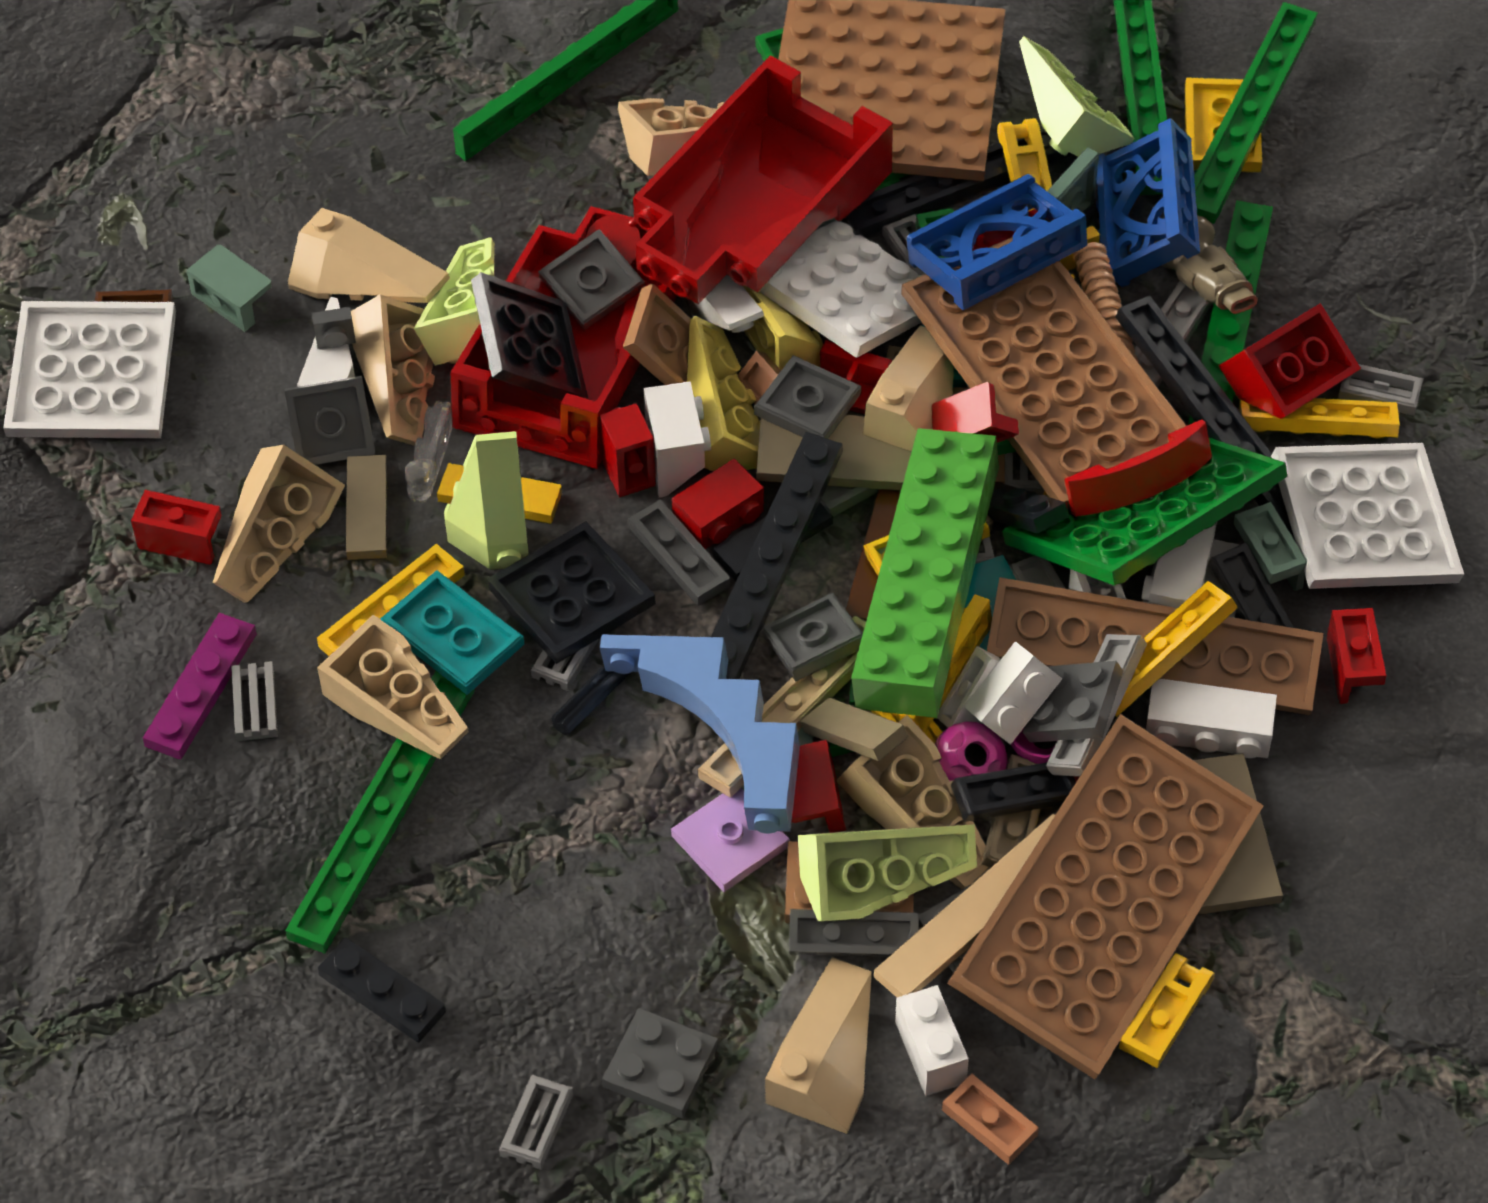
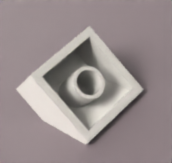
M691 381L644 388L645 422L654 439L655 478L659 498L667 497L705 467V451L711 450L708 427L701 428L699 421L704 419L701 396L694 397Z

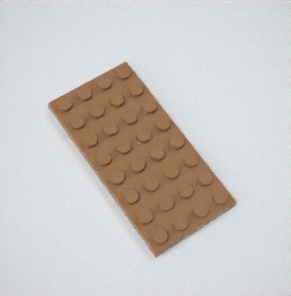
M1013 237L988 248L999 249L1012 242ZM1060 260L965 310L958 307L954 303V297L926 274L902 284V296L969 388L985 382L994 384L996 413L1018 420L1019 435L1007 440L1048 496L1065 502L1067 509H1070L1064 481L1065 478L1097 464L1106 469L1169 443L1168 434L1186 426ZM957 266V267H953L952 269L956 271V270L960 269L961 267H960V266Z
M1120 714L947 984L1091 1078L1096 1079L1264 805Z

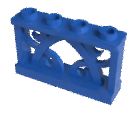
M1170 118L1158 124V131L1107 156L1103 153L1098 155L1096 179L1098 200L1096 201V208L1099 213L1100 228L1098 229L1100 234L1099 240L1107 249L1106 255H1108L1110 260L1109 264L1113 270L1112 274L1115 281L1121 287L1129 285V280L1182 255L1188 259L1200 253L1190 136ZM1135 166H1139L1140 169L1136 173H1133L1129 170ZM1123 172L1127 174V178L1124 182L1122 175ZM1156 175L1160 179L1162 175V180L1155 182L1153 177ZM1146 185L1155 192L1163 193V198L1158 201L1150 212L1147 224L1137 222L1128 217L1134 202ZM1165 212V218H1160L1161 214ZM1142 239H1143V240H1144L1143 246H1142V248L1138 251V249H1139V248L1141 247V245H1142ZM1132 244L1129 250L1132 254L1128 256L1127 246Z
M1026 174L907 236L909 264L914 268L918 267L954 297V303L962 310L981 302L1087 246L1086 215L1077 208L1074 210L1069 209L1035 182V178L1030 174ZM1035 208L1038 212L1033 217H1029L1028 210ZM986 231H1015L1013 241L999 249L980 248L973 250L978 236ZM942 255V256H944V257H950V258H939V256ZM957 266H960V267H961L960 269H958V270H956V271L952 269L953 267H957Z

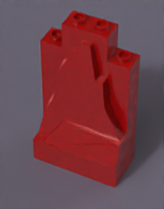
M770 55L633 197L634 220L643 230L647 231L635 244L637 269L648 279H655L661 282L679 297H686L698 305L726 275L738 285H745L758 293L823 222L833 218L840 222L864 202L892 172L893 122L861 106L854 113L853 125L802 98L801 72Z
M591 206L575 234L539 225L505 281L556 298L553 292L540 279L538 271L583 241L588 229L596 220L607 215H620L629 220L633 217ZM637 224L636 227L639 230L640 236L642 238L647 233V231L643 230ZM636 260L631 264L632 268L644 280L645 287L654 284L672 302L676 300L678 295L669 287L655 279L651 280L645 277L637 269ZM640 292L585 331L569 313L588 399L566 393L563 400H559L492 378L482 329L479 324L451 370L452 428L476 435L516 431L518 447L597 469L603 459L599 415L617 407L640 365V362L623 348Z

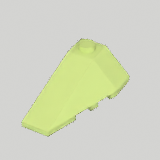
M1023 36L1020 40V46L1041 125L1051 137L1049 144L1056 151L1065 156L1070 152L1079 157L1087 147L1101 154L1127 146L1133 142L1135 138L1112 112L1107 111L1105 113L1095 103L1098 98L1091 91L1086 90L1074 80L1075 76L1049 50Z
M491 237L459 246L446 270L450 279L428 302L414 327L416 334L435 366L447 362L456 364L480 324L471 279L480 272L494 276L495 243Z
M516 431L475 435L463 464L464 472L460 482L456 481L453 489V499L451 504H447L444 511L448 542L490 570L505 569L529 555Z
M975 824L798 835L800 878L818 921L864 918L882 907L900 902L916 892L930 886H936L977 867Z

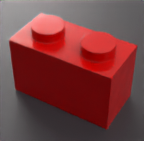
M637 403L626 407L614 408L607 413L599 415L603 464L619 498L656 486L654 439Z
M735 458L672 497V513L704 549L713 544L723 542L731 532L745 523L754 522L764 512V487Z

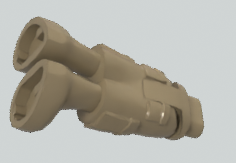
M1197 216L1200 253L1188 259L1182 255L1161 266L1175 270L1179 281L1191 290L1199 292V295L1205 301L1216 304L1220 309H1229L1233 314H1237L1253 308L1257 304L1258 299L1253 294L1251 283L1247 281L1243 273L1237 268L1234 259L1222 247L1212 245L1215 236L1212 223L1205 217Z

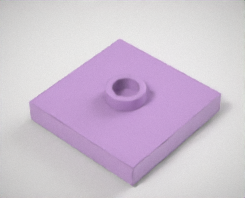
M741 788L731 798L722 793L671 828L672 837L723 892L787 849L788 841H790L782 831L766 834L757 830H748L744 812V791Z

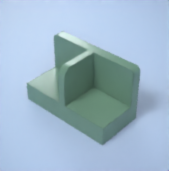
M220 244L216 245L187 269L189 285L193 296L244 332L255 324L252 303L272 287L271 280Z
M1269 502L1235 514L1233 524L1243 541L1249 546L1269 584L1287 578L1294 591L1302 589L1305 579L1304 568L1307 563L1306 558L1272 503Z

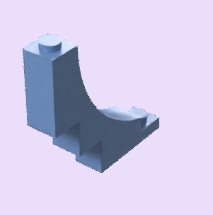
M602 634L600 651L605 671H614L620 674L639 672L643 691L662 696L683 706L701 718L725 742L734 756L744 779V812L748 830H757L766 834L777 831H790L800 751L796 723L762 722L764 701L760 680L726 679L728 656L724 638Z

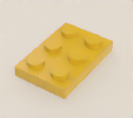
M1186 78L1185 127L1186 134L1191 137L1194 170L1198 169L1244 79ZM1261 133L1241 172H1261Z

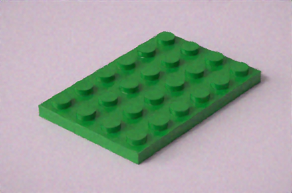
M1209 438L1212 453L1211 459L1197 472L1177 485L1142 501L1105 512L1075 517L1071 514V510L1067 509L1070 517L1038 534L1010 525L1002 530L1006 545L1116 586L1126 582L1130 576L1144 567L1154 564L1158 561V558L1169 551L1184 545L1188 539L1199 532L1214 526L1218 520L1229 513L1241 509L1245 503L1259 494L1271 490L1275 484L1288 477L1286 463Z

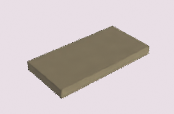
M845 415L829 437L830 440L842 443L843 452L827 486L901 490L911 451L863 435L865 416ZM761 418L756 480L782 482L803 437Z
M1244 753L1193 760L1257 801ZM1260 813L1201 907L1198 915L1282 902L1283 893Z

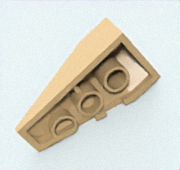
M652 98L619 102L618 112L630 159L647 176H654L725 102H720L717 108L698 105L697 101L685 100L684 107L664 106L663 99Z
M321 208L299 232L288 286L293 291L317 299H330L332 294L349 295L351 300H363L364 295H383L402 302L428 303L450 277L448 272L352 217Z
M378 295L351 311L356 343H353V348L386 438L417 446L422 441L429 408L426 403L427 391L433 386L435 376L431 373L433 362L414 330L424 309L390 297Z
M919 326L882 374L866 403L863 435L911 452L917 429H932V404L953 395L954 366L926 327Z
M285 445L261 448L244 482L213 584L242 602H249L279 571V566L292 553H296L305 544L304 541L316 528H321L327 522L345 485Z
M372 615L317 667L322 694L353 717L440 760L468 733V727L445 694L439 691L430 678L429 671L411 651V646L405 637L375 615Z
M908 715L898 722L904 725L909 736L904 742L880 761L861 755L836 781L865 813L885 829L975 824L974 821L964 822L951 788L953 781H949L939 762L942 757L936 745ZM976 825L977 867L949 879L961 890L971 885L989 868L981 864L986 846Z
M833 957L831 958L783 1040L765 1078L766 1104L840 1132L848 1133L864 1097L872 971Z

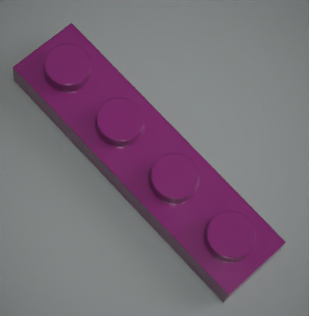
M218 613L144 734L143 742L145 747L182 760L230 680L232 666L239 665L256 637L255 625Z

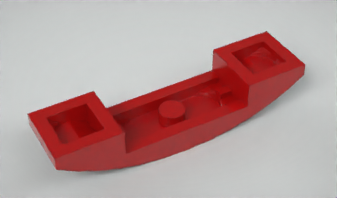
M1201 419L1168 434L1169 443L1109 469L1097 464L1065 478L1071 514L1076 517L1124 507L1157 495L1193 475L1212 457L1206 422Z

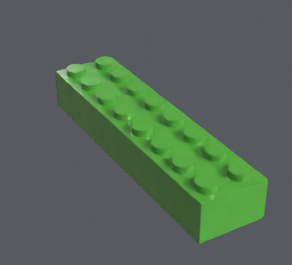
M917 429L851 676L856 708L933 718L938 717L953 650L984 531V524L987 519L999 470L996 436Z

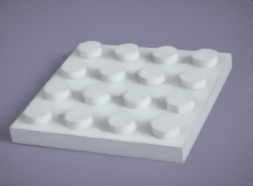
M837 220L815 230L759 291L856 358L922 323L901 294L902 284L922 275H918L907 263L897 260L882 250L878 244L867 240L861 235H855L851 226Z
M22 301L3 427L6 437L161 438L176 317L174 302Z
M1423 443L1275 447L1271 458L1286 463L1288 477L1278 483L1295 542L1307 561L1304 573L1309 589L1460 582L1464 571Z

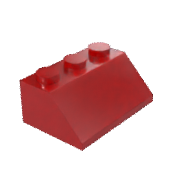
M1321 303L1219 365V368L1240 400L1280 419L1361 369Z

